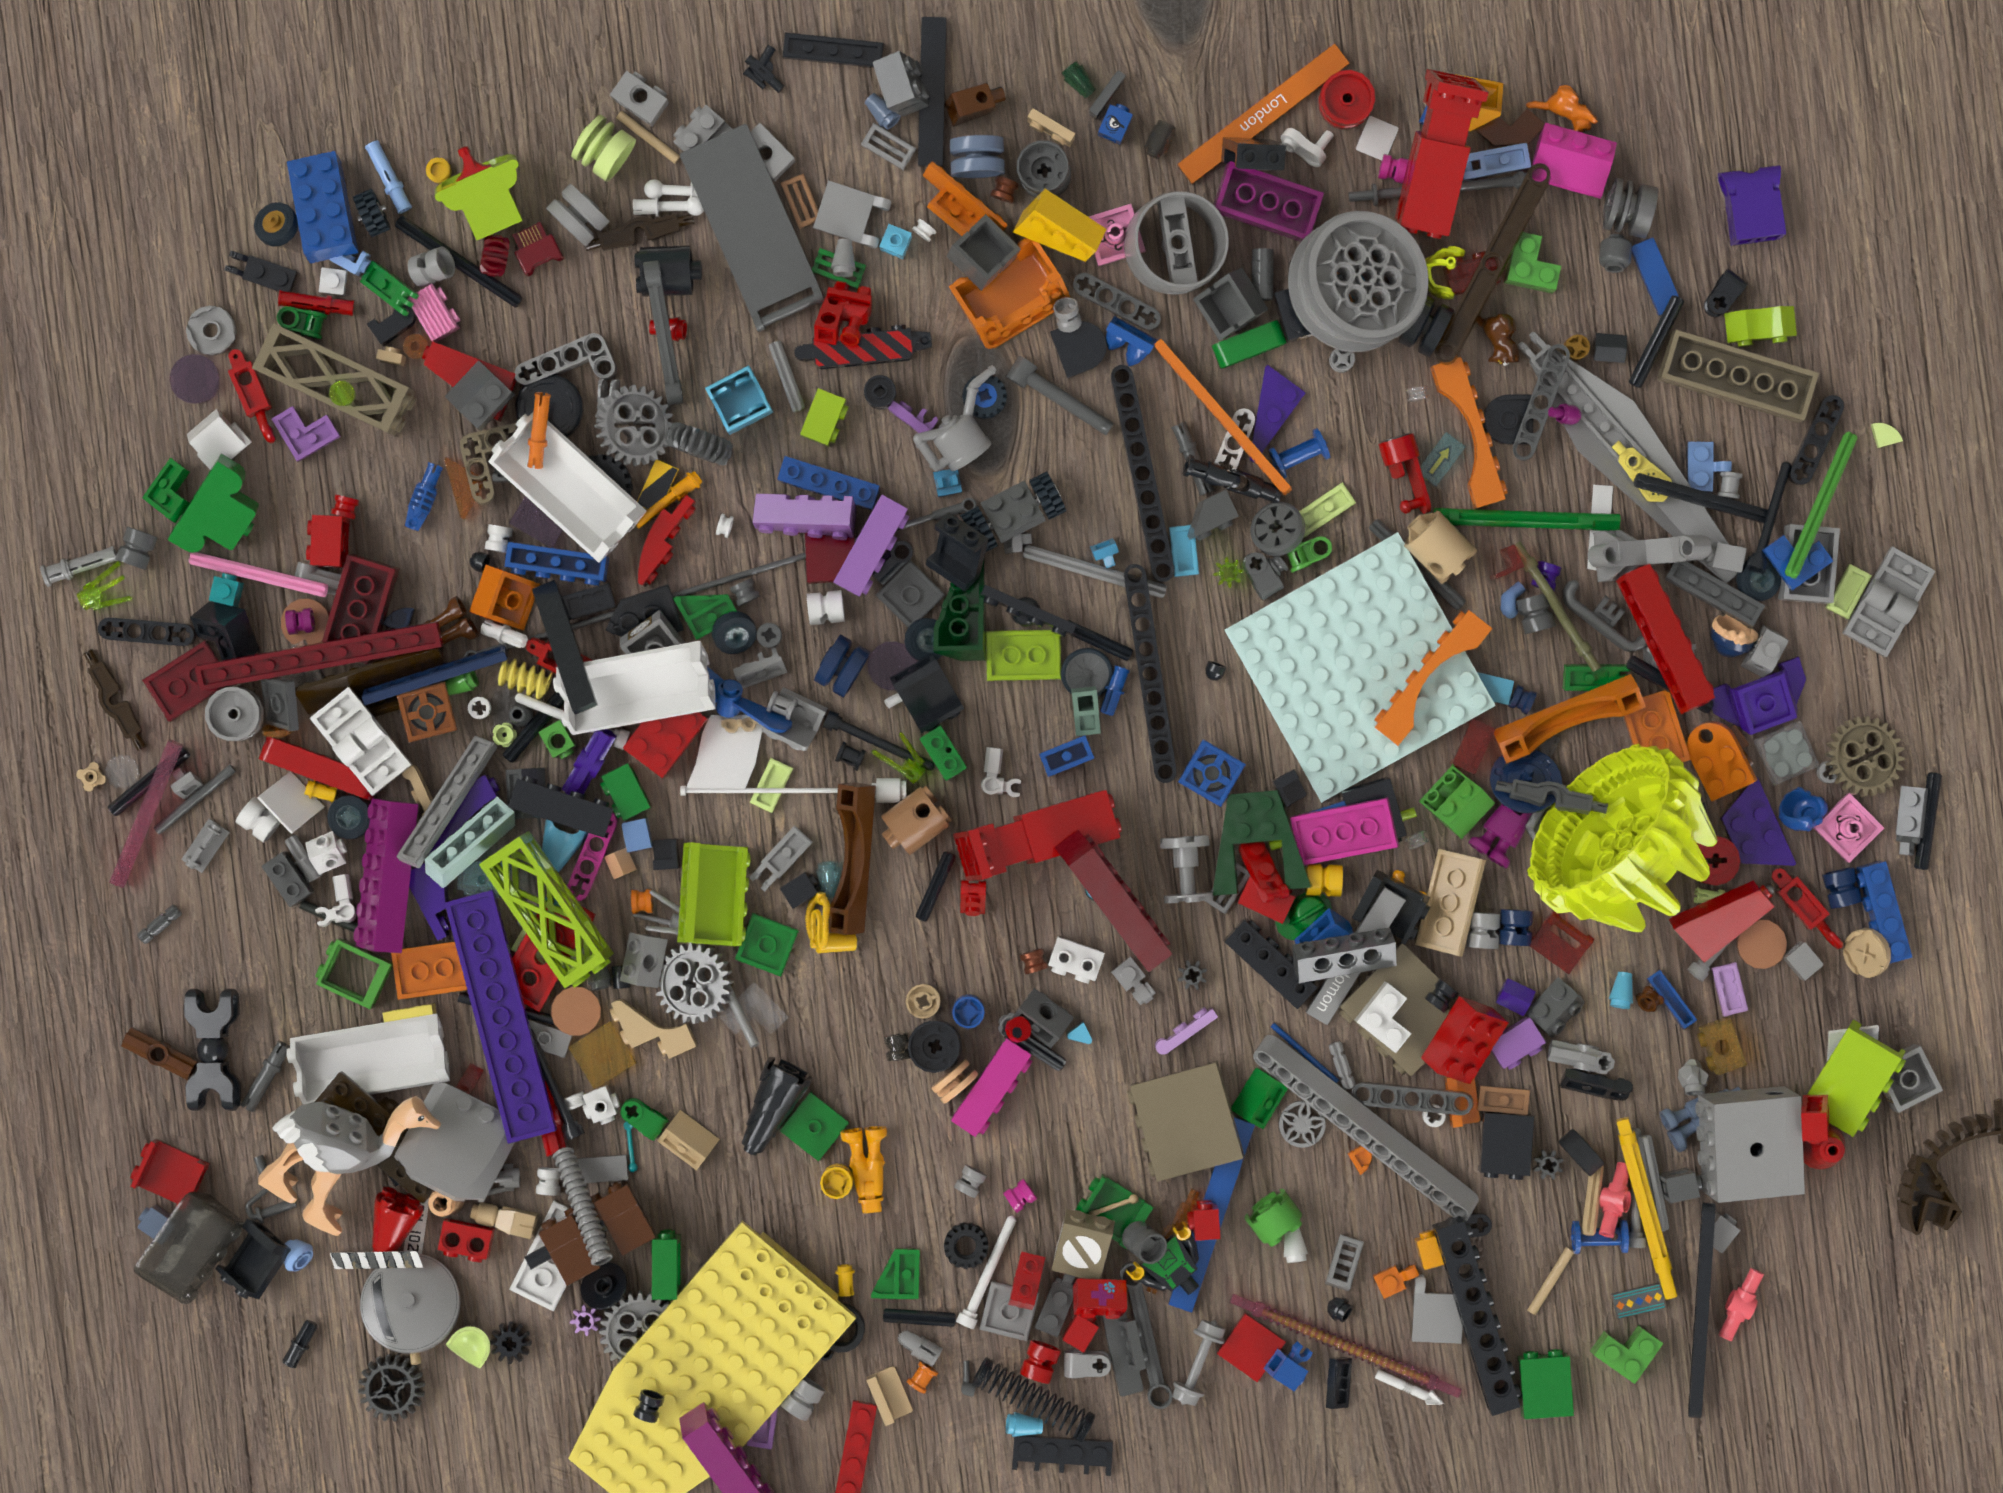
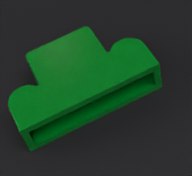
M221 453L190 501V504L172 529L167 540L185 551L195 553L203 548L207 537L229 550L235 548L242 535L247 537L254 526V523L251 521L256 515L259 503L239 491L246 477L244 468Z

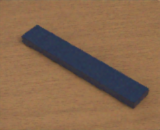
M502 645L364 689L362 700L364 705H368L506 661L508 659L507 649Z

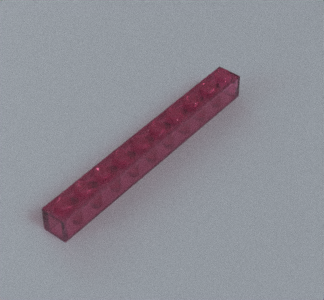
M171 739L168 740L109 883L124 888L183 744Z

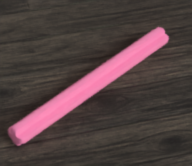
M198 552L190 554L189 563L191 565L321 597H326L328 593V585Z

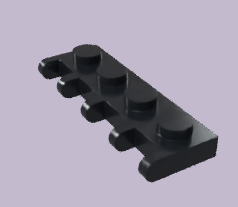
M1033 1435L1014 1437L1012 1470H1017L1018 1461L1035 1462L1034 1471H1039L1040 1463L1059 1464V1473H1064V1464L1084 1465V1474L1089 1475V1466L1106 1467V1476H1111L1113 1441L1084 1439L1080 1443L1075 1438Z

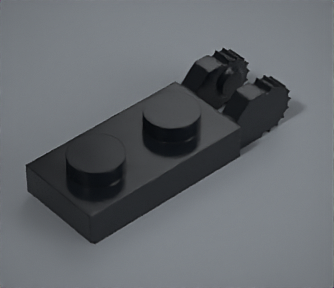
M230 251V257L238 261L247 262L244 271L231 265H226L224 271L240 276L243 280L278 292L280 290L292 291L298 274L297 271L251 255L248 257Z
M1566 1068L1560 1081L1561 1088L1617 1101L1628 1099L1633 1089L1632 1082L1624 1078H1618L1617 1080L1608 1079L1604 1075H1592L1575 1068Z

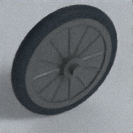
M1081 648L1072 652L1064 660L1061 668L1062 683L1070 694L1073 688L1096 686L1097 696H1100L1107 690L1105 687L1109 686L1113 675L1112 664L1108 657L1101 651L1093 648Z

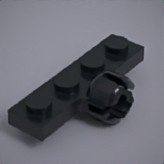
M987 585L983 586L979 595L984 597L983 602L988 605L997 607L999 604L1006 607V612L1011 614L1013 621L1023 627L1033 624L1042 627L1045 624L1052 627L1051 632L1061 637H1065L1066 634L1072 635L1076 628V624L1040 609L1038 602L1031 597L1017 599Z

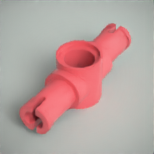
M1617 1162L1613 1181L1609 1183L1608 1187H1604L1600 1194L1599 1203L1604 1216L1599 1234L1608 1238H1614L1618 1218L1622 1217V1213L1628 1212L1631 1204V1193L1627 1187L1629 1174L1626 1163Z
M1750 1268L1742 1287H1738L1737 1290L1733 1289L1725 1304L1728 1316L1718 1334L1722 1338L1732 1341L1740 1323L1752 1317L1758 1302L1755 1299L1757 1296L1755 1292L1764 1276L1762 1272Z

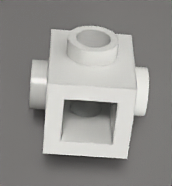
M333 831L305 842L309 860L319 875L346 864L344 853L347 852V848L342 838L337 839Z
M608 1084L583 1095L586 1104L583 1105V1110L587 1119L592 1118L593 1123L600 1121L601 1125L615 1120L614 1115L619 1112L618 1107H621L616 1093H611ZM603 1103L605 1109H600L598 1104Z

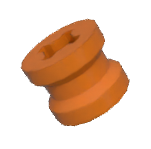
M646 889L644 892L631 890L632 914H638L640 911H645L647 914L653 913V896L650 894L652 889Z

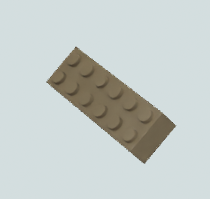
M1674 330L1671 332L1657 380L1800 423L1805 421L1819 373L1680 330Z

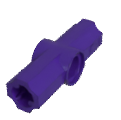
M610 729L594 731L586 748L582 749L573 765L572 772L562 787L566 794L570 795L571 791L581 794L585 793L590 781L596 777L603 765L604 757L617 737Z

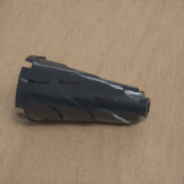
M768 1057L764 1065L754 1105L746 1123L747 1128L742 1144L744 1145V1151L751 1155L763 1153L772 1137L776 1136L786 1117L792 1112L799 1098L802 1099L813 1080L811 1076L805 1079L808 1073L790 1062L781 1059L779 1064H774L776 1057Z

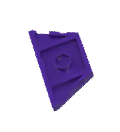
M1758 779L1756 782L1748 785L1738 795L1731 807L1720 817L1730 841L1739 851L1740 863L1794 866L1796 865L1794 857Z

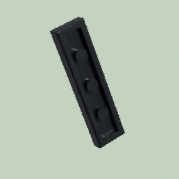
M785 32L782 57L783 59L874 68L872 62L883 57L884 43Z

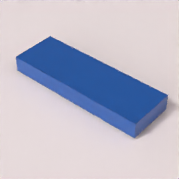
M1654 237L1632 246V256L1656 312L1660 316L1663 314L1671 296H1679Z

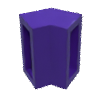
M1507 978L1497 995L1496 1003L1524 1016L1531 1005L1536 991Z

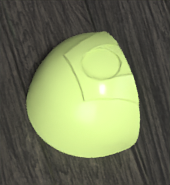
M476 1327L459 1329L446 1343L450 1350L477 1368L483 1366L490 1353V1341L487 1335Z

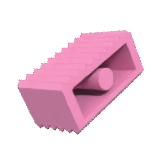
M430 284L417 292L419 294L417 299L408 298L414 302L412 309L431 341L437 343L460 329L457 322L461 320L454 308L448 309L444 302L448 298L441 287L436 288L433 284Z

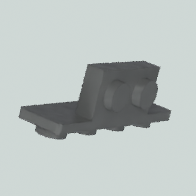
M1126 1312L1118 1319H1107L1105 1316H1101L1119 1395L1123 1397L1143 1391L1140 1370L1146 1369L1147 1354L1144 1347H1141L1140 1337L1142 1332L1139 1324L1136 1323V1320L1127 1318Z

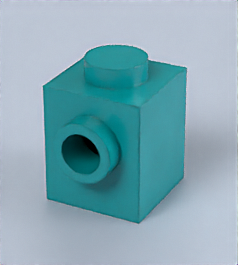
M222 573L221 578L214 576L209 601L239 607L244 583L237 582V576Z

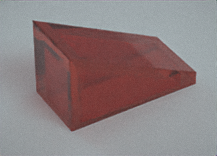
M470 1063L456 1088L471 1095L484 1070Z

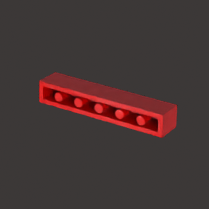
M1649 563L1622 575L1616 582L1681 715L1715 698L1713 686L1707 681L1703 673V666L1692 651L1691 641L1685 636L1681 628V621L1678 615L1674 614L1670 606L1669 596L1663 591L1657 572L1652 569Z

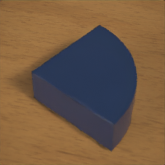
M398 609L385 619L383 625L394 629L408 627L411 624L415 609Z

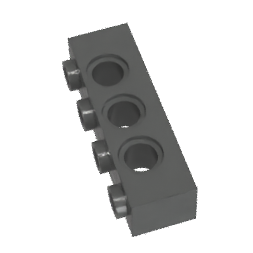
M1390 927L1292 945L1294 970L1299 983L1397 966L1396 942Z

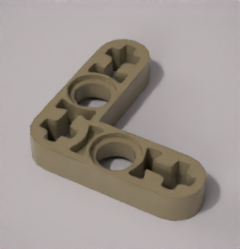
M516 423L465 435L460 441V449L472 497L479 505L490 504L494 499V489L485 455L493 453L491 450L494 446L489 444L488 439L492 434H499L502 436L503 442H505L507 438L504 431H508L509 436L513 435L518 428L515 425ZM469 440H473L475 444L478 443V446H475L476 456L481 454L482 458H472L469 448H464V446L468 445ZM475 463H480L484 466V472L480 476H474L470 472L471 466ZM487 478L488 481H483V485L486 491L490 490V493L486 495V499H482L481 496H476L480 492L478 483L473 485L472 482L482 481Z

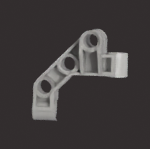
M1622 530L1600 531L1593 533L1594 546L1588 551V560L1593 567H1596L1597 582L1616 581L1625 573L1649 563L1650 565L1702 560L1708 557L1711 552V541L1708 537L1702 536V534L1637 540Z

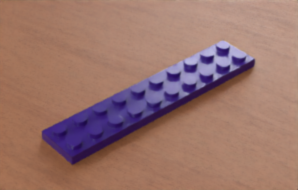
M490 890L445 902L507 1143L557 1131L495 891Z

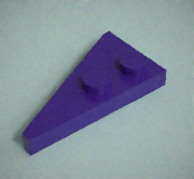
M1269 365L1264 369L1252 441L1261 453L1306 393Z

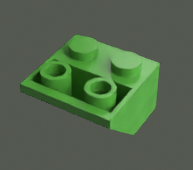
M1453 765L1419 801L1461 840L1495 804L1482 788Z

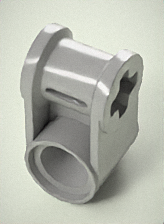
M1078 1349L1064 1351V1376L1067 1378L1103 1377L1110 1371L1111 1357L1105 1351L1091 1350L1084 1353ZM1097 1359H1102V1362L1107 1364H1103V1368L1100 1369L1097 1364L1093 1363H1097Z

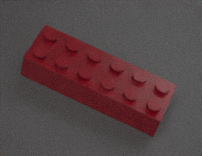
M1077 830L1055 847L1148 972L1172 955L1167 948L1170 945L1168 939L1160 931L1089 834L1084 837Z

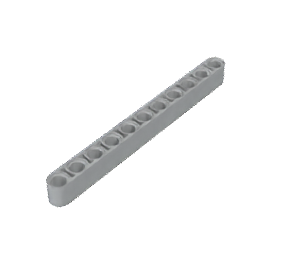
M1273 1035L1264 1037L1253 1054V1058L1259 1066L1451 1217L1461 1216L1464 1221L1469 1219L1479 1201L1474 1191L1282 1040Z

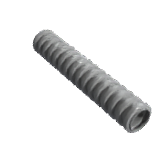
M565 1147L556 1151L553 1154V1159L557 1160L555 1165L559 1167L558 1173L562 1174L560 1179L564 1181L563 1187L567 1188L565 1193L569 1195L568 1201L572 1202L570 1207L574 1209L573 1215L577 1216L575 1220L579 1223L578 1229L582 1230L580 1234L584 1237V1244H587L585 1248L589 1251V1258H592L591 1264L595 1266L603 1265L609 1262L613 1255L609 1253L610 1247L606 1245L608 1242L604 1238L605 1233L601 1231L602 1225L599 1224L600 1220L596 1217L597 1212L594 1210V1204L591 1203L592 1198L589 1196V1190L586 1189L587 1184L584 1182V1176L581 1175L582 1170L579 1168V1163L576 1162V1155H573L575 1151L573 1148Z

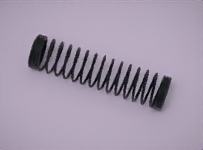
M988 1357L983 1360L972 1385L979 1388L985 1378L981 1390H983L997 1369L995 1378L988 1391V1394H990L1005 1371L995 1398L998 1397L1005 1383L1012 1375L1002 1401H1005L1010 1390L1019 1379L1009 1403L1011 1405L1026 1382L1016 1408L1020 1407L1025 1396L1033 1386L1023 1412H1026L1033 1398L1040 1390L1038 1399L1030 1414L1033 1416L1038 1405L1047 1394L1045 1403L1037 1418L1038 1420H1040L1048 1404L1055 1396L1044 1423L1048 1422L1053 1411L1062 1400L1052 1428L1069 1404L1059 1431H1061L1068 1417L1076 1408L1066 1435H1068L1076 1419L1083 1411L1079 1425L1073 1435V1439L1075 1438L1080 1443L1083 1442L1094 1422L1095 1414L1093 1412H1088L1084 1417L1085 1408H1083L1077 1414L1078 1405H1074L1070 1410L1071 1401H1068L1063 1406V1397L1056 1402L1057 1394L1055 1393L1049 1399L1050 1390H1046L1042 1395V1386L1038 1387L1035 1391L1036 1383L1033 1382L1028 1387V1378L1020 1385L1021 1375H1018L1013 1381L1014 1371L1010 1372L1006 1378L1007 1367L999 1374L1000 1363L992 1370L993 1360H990Z

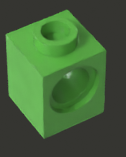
M562 720L538 732L553 758L559 756L562 760L574 753L572 748L576 747L577 744L567 727L563 726ZM557 734H561L565 738V745L562 748H556L553 744V738Z

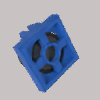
M1202 739L1197 750L1186 765L1178 783L1221 807L1246 764Z

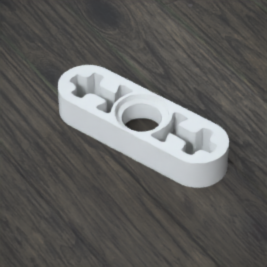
M1239 409L1233 415L1232 420L1239 427L1240 421L1237 420V416L1242 417L1244 413L1248 415L1247 419L1250 420V424H1245L1242 431L1247 432L1246 436L1249 438L1255 423V416L1249 409ZM1227 431L1215 463L1219 464V462L1225 461L1227 455L1222 454L1223 450H1225L1229 454L1238 455L1236 460L1231 457L1229 462L1232 469H1236L1244 449L1240 447L1238 450H1231L1228 447L1227 441L1231 435Z

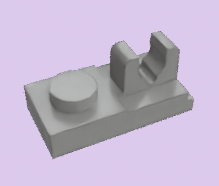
M776 648L771 649V657L764 658L762 652L758 653L759 661L744 663L740 667L733 669L737 682L742 685V688L788 673Z

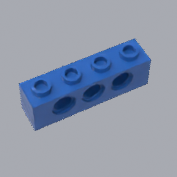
M784 456L777 478L781 483L823 496H833L834 499L843 501L844 496H853L856 506L871 511L875 507L880 491L879 485Z

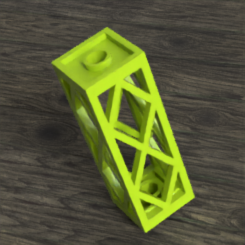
M530 831L522 834L479 864L564 988L572 985L573 988L577 987L591 976L588 972L592 970L596 974L611 962L609 957L614 952ZM518 859L523 860V861H525V862L531 864L533 867H531V866H529V865H527V864H525V863H523V862L518 861ZM509 864L512 865V880L510 879ZM518 868L537 876L538 897L520 889ZM544 883L547 889V901L545 900ZM524 898L539 904V907L530 902L525 901ZM554 898L561 907L554 904ZM554 911L568 917L570 921L554 914ZM534 912L540 914V921L536 917ZM546 917L549 919V934L547 932ZM555 921L574 930L576 950L556 942ZM581 937L583 938V943H584V954H582V939H581ZM562 952H565V953H567V954H569V955L575 957L576 960H574V959H572V958H570V957H567V956L563 955Z

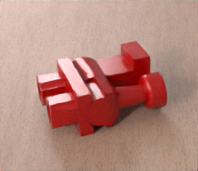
M837 281L833 288L828 287L827 295L814 324V341L836 345L842 321H847L849 325L842 329L840 340L849 346L857 345L861 337L860 325L867 324L872 313L871 288L861 286L858 287L857 293L849 291V285L841 281Z

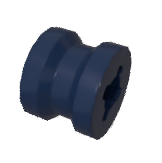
M1518 684L1511 696L1508 707L1512 709L1518 708L1523 714L1527 715L1534 703L1537 692L1526 691L1523 686Z

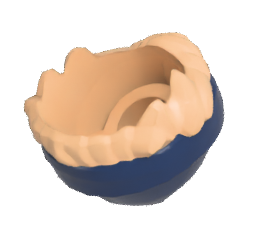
M1727 614L1725 616L1718 615L1714 618L1710 633L1718 653L1728 658L1750 652L1759 637L1754 629L1748 628Z

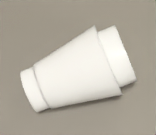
M1300 1227L1294 1232L1288 1231L1285 1234L1284 1257H1286L1287 1263L1307 1261L1306 1255L1308 1252Z

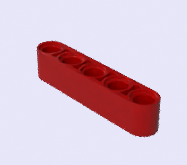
M267 735L258 759L372 801L374 796L368 792L352 770L343 762Z

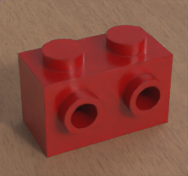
M1211 1200L1196 1201L1197 1205H1191L1192 1211L1187 1212L1188 1227L1190 1230L1193 1229L1195 1241L1221 1239L1219 1209L1216 1203H1211Z

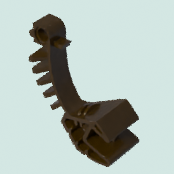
M2001 1098L1994 1100V1129H1992V1117L1987 1114H1975L1976 1119L1971 1116H1965L1961 1118V1121L1968 1132L1967 1134H1964L1962 1125L1957 1122H1951L1947 1125L1956 1138L1951 1140L1947 1132L1938 1130L1935 1135L1943 1143L1940 1147H1937L1933 1141L1926 1139L1923 1144L1933 1153L1928 1158L1916 1154L1911 1155L1907 1164L1909 1169L1904 1171L1900 1180L1902 1183L1899 1184L1898 1197L1900 1198L1897 1200L1898 1215L1903 1229L1919 1235L1922 1232L1924 1221L1928 1220L1932 1221V1224L1948 1230L1958 1219L1962 1211L1948 1190V1184L1943 1180V1175L1940 1172L1938 1173L1937 1162L1953 1148L1977 1138L1998 1135V1143L2003 1145V1102Z

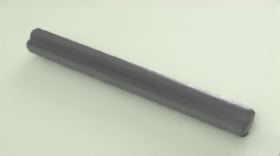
M1376 519L1369 526V530L1381 541L1394 535L1379 519ZM1411 554L1426 583L1454 609L1459 610L1466 600L1447 582L1441 584Z

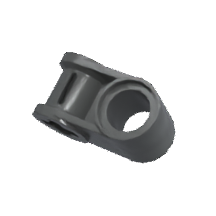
M1254 552L1244 557L1242 562L1243 569L1262 601L1284 588L1280 578L1263 554ZM1251 558L1260 560L1258 570L1250 568Z

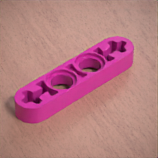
M612 812L610 818L613 824L612 826L608 825L606 833H609L608 837L605 836L603 838L589 833L567 885L574 895L575 891L572 890V886H577L580 879L575 878L576 874L582 878L590 879L589 884L586 881L583 882L581 889L585 890L584 894H579L578 897L575 896L577 901L587 898L617 827L618 819L614 812ZM599 837L603 840L604 846L602 850L594 851L591 849L590 841L592 838ZM584 860L593 862L594 871L591 874H585L581 871V863Z

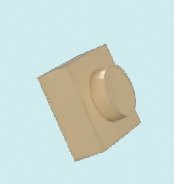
M386 346L385 350L378 349L376 359L404 366L406 356L400 354V349Z

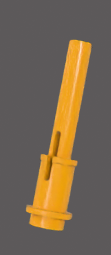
M695 471L687 472V476L670 488L671 492L646 510V513L637 523L636 527L639 529L660 513L663 508L665 509L675 500H682L683 497L695 488L699 489L700 484L703 482Z

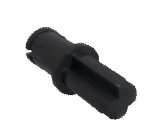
M306 1320L296 1338H292V1344L282 1359L286 1366L296 1368L304 1352L309 1350L308 1344L317 1329L315 1322Z

